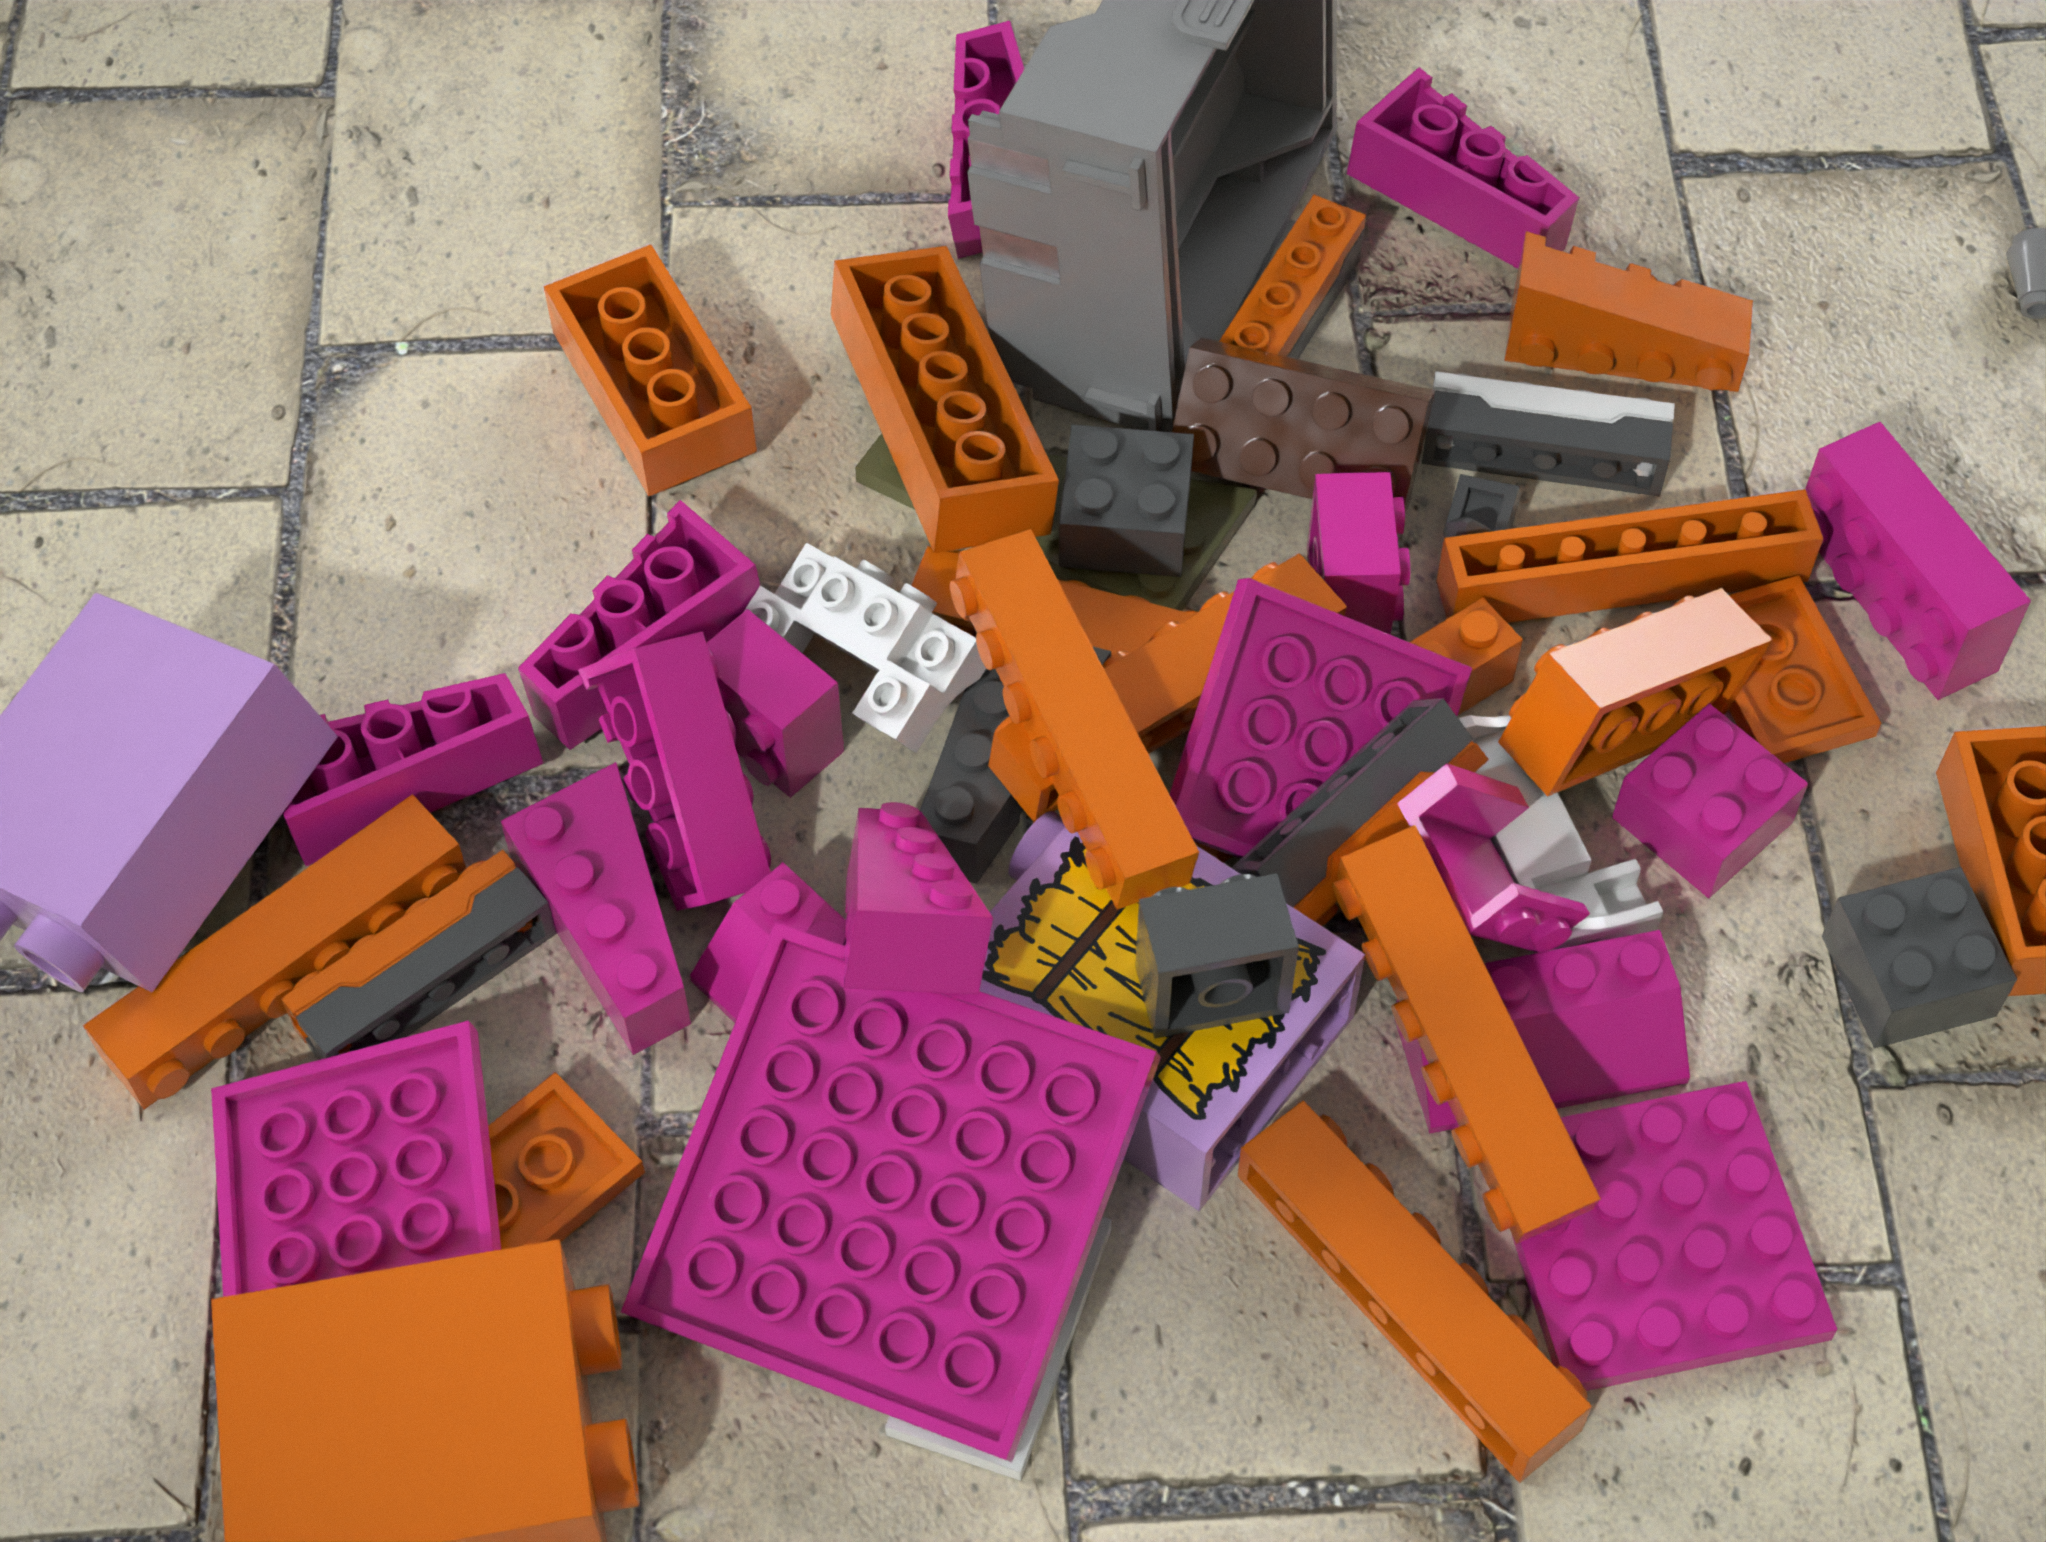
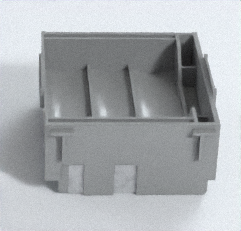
M1102 0L1094 14L1049 27L1001 107L999 114L983 110L980 116L974 114L970 116L968 120L970 132L968 145L971 166L967 174L974 225L980 228L983 251L980 271L988 331L1011 381L1032 388L1034 400L1137 430L1172 432L1189 347L1200 338L1214 341L1221 339L1296 221L1290 218L1338 129L1337 0Z

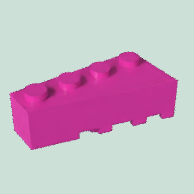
M681 500L666 514L668 523L656 536L653 537L646 534L632 549L634 558L615 578L607 575L592 590L594 600L579 615L570 613L518 667L533 716L569 750L602 729L598 719L601 715L608 713L598 688L586 690L578 669L636 647L702 631L707 643L744 612L760 586L756 564Z
M703 631L636 647L578 669L586 690L598 688L608 713L601 715L598 719L607 742L619 740L626 755L629 768L628 774L623 778L631 801H636L639 807L649 811L653 823L648 825L645 834L676 910L707 905L746 893L770 873L771 853L766 841L760 836L752 808L754 800L753 789L749 779L742 772L734 744L736 740L735 725L730 714L724 708L717 683V661L713 652L707 647Z
M615 762L501 820L512 861L515 863L516 868L518 867L548 901L556 933L632 1055L689 1026L691 1020L684 985L617 763Z
M898 802L884 803L880 809L858 808L846 878L845 913H847L844 952V965L846 967L843 989L979 995L993 916L922 812L911 805Z

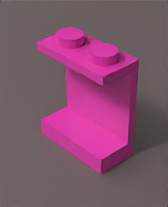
M1446 763L1397 803L1409 826L1416 825L1470 935L1540 953L1552 950L1566 942L1572 934L1571 929L1590 915L1584 903L1522 886L1513 881L1491 838L1529 809L1518 787Z

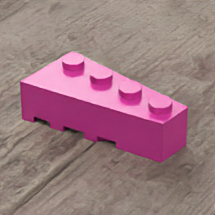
M1010 20L956 34L953 88L955 109L954 114H952L953 154L950 159L951 198L948 199V219L958 259L983 253L980 228L974 225L967 174L971 166L968 137L970 136L968 120L972 114L980 116L983 110L999 114L1001 107L1024 71Z
M1420 67L1356 122L1346 174L1519 269L1526 231L1546 237L1545 246L1560 251L1566 249L1580 197L1528 155L1516 157L1505 147L1506 137L1491 125L1482 129L1465 115L1467 105L1452 93L1443 97L1431 87L1433 78Z
M506 673L423 691L421 701L398 705L390 704L389 699L365 704L364 714L328 722L326 715L321 714V718L338 737L281 816L306 867L321 859L412 794L431 813L544 763L529 715Z

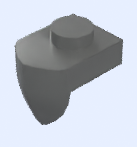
M1460 474L1444 527V538L1512 529L1521 497L1520 487Z

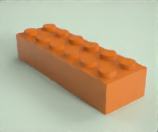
M941 246L834 260L830 315L933 552L938 553L975 547L1029 529L1032 530L1035 537L1051 535L1059 479L948 247Z

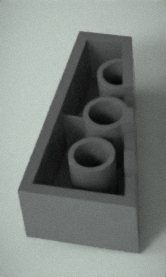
M1093 647L1101 664L1111 657V651ZM987 668L980 680L964 690L920 812L924 814L968 881L975 884L979 882L1018 826L1020 815L1023 812V808L988 767L994 732L1000 723L1009 717L1003 699L1004 685L996 669L989 671Z

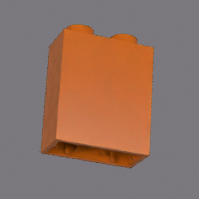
M560 1239L211 1299L225 1542H607L603 1513L640 1506L636 1463L627 1418L594 1424L592 1422L587 1376L622 1370L623 1368L618 1322L610 1284L575 1289Z

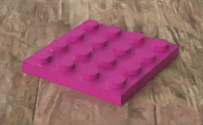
M1251 578L1238 579L1169 795L1194 842L1241 859L1413 700L1443 698L1455 715L1458 716L1472 667Z
M469 1020L211 1088L223 1297L501 1249L478 1031Z
M1746 1081L1560 1117L1601 1200L1591 1211L1516 1244L1513 1238L1552 1364L1556 1368L1558 1366L1567 1368L1579 1379L1585 1390L1590 1391L1817 1344L1833 1339L1838 1329Z

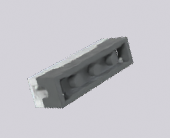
M1435 371L1432 389L1435 390V395L1425 435L1422 464L1660 497L1670 462L1674 403L1652 401L1642 397L1630 398L1593 393L1582 389L1570 390L1533 385L1523 381L1511 382L1474 377L1463 373L1451 374Z

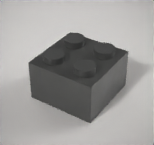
M1071 424L1059 522V567L1182 577L1194 434Z
M1961 867L1839 897L1822 934L1824 943L1873 1048L1997 1017L2017 981Z
M1277 873L1260 877L1251 874H1240L1227 878L1217 885L1190 890L1183 887H1170L1158 891L1151 897L1139 899L1135 967L1154 1039L1289 1013L1299 946Z

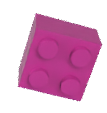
M1390 472L1316 474L1307 539L1308 563L1347 606L1345 617L1391 635L1393 621H1402L1404 616V592L1402 585H1409L1410 582L1409 549L1399 548L1397 534L1404 533L1405 527L1403 497H1393Z
M747 609L706 644L713 652L717 661V683L724 708L730 714L735 725L736 740L734 744L737 754L744 759L747 769L760 783L766 786L773 783L791 798L844 752L838 682Z
M1709 703L1624 777L1612 818L1709 899L1793 823L1808 782Z

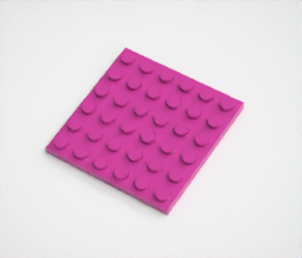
M775 922L620 1312L1012 1462L1161 1056L1157 1051L980 991L979 995L843 989L846 967L844 965L845 945Z

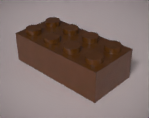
M1200 338L1189 347L1172 433L1194 434L1193 472L1313 499L1316 474L1390 472L1393 497H1403L1406 513L1411 499L1435 390Z

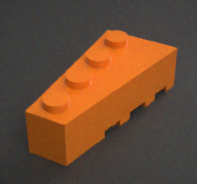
M1526 231L1511 304L1504 361L1523 363L1534 367L1545 366L1583 371L1594 375L1606 374L1643 379L1648 382L1696 386L1708 390L1739 391L1750 352L1753 300L1684 279L1679 280L1674 285L1658 281L1651 274L1652 269L1632 263L1628 265L1626 270L1595 261L1596 252L1573 245L1570 252L1566 253L1545 246L1546 237Z

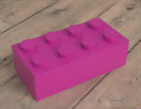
M1880 421L1819 448L1805 489L1823 536L1818 553L1832 569L1834 578L1843 590L1851 592L1867 612L1876 632L1888 638L1905 659L1910 674L1917 681L1924 683L1937 700L1998 672L2031 603L2029 597Z

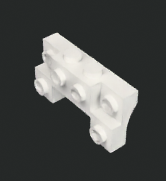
M806 543L776 592L772 593L759 586L744 611L750 610L801 653H803L815 634L830 645L878 672L852 714L917 753L935 722L947 706L967 687L980 680L985 672L986 667L980 658L976 638L934 615L932 611L936 607L937 602L911 585L905 583L901 591L897 592L890 588L894 578L868 561L862 560L856 569L835 556L833 558Z
M1469 715L1459 718L1472 736V741L1478 744L1489 759L1475 773L1518 787L1529 806V809L1491 838L1513 881L1522 886L1584 903L1590 913L1589 916L1571 929L1572 934L1566 942L1552 950L1572 947L1588 941L1598 942L1656 931L1661 921L1663 910L1658 901L1646 904L1637 886L1641 871L1637 860H1629L1588 873L1591 858L1559 794L1555 793L1547 797L1498 743L1511 717L1509 715L1498 717Z

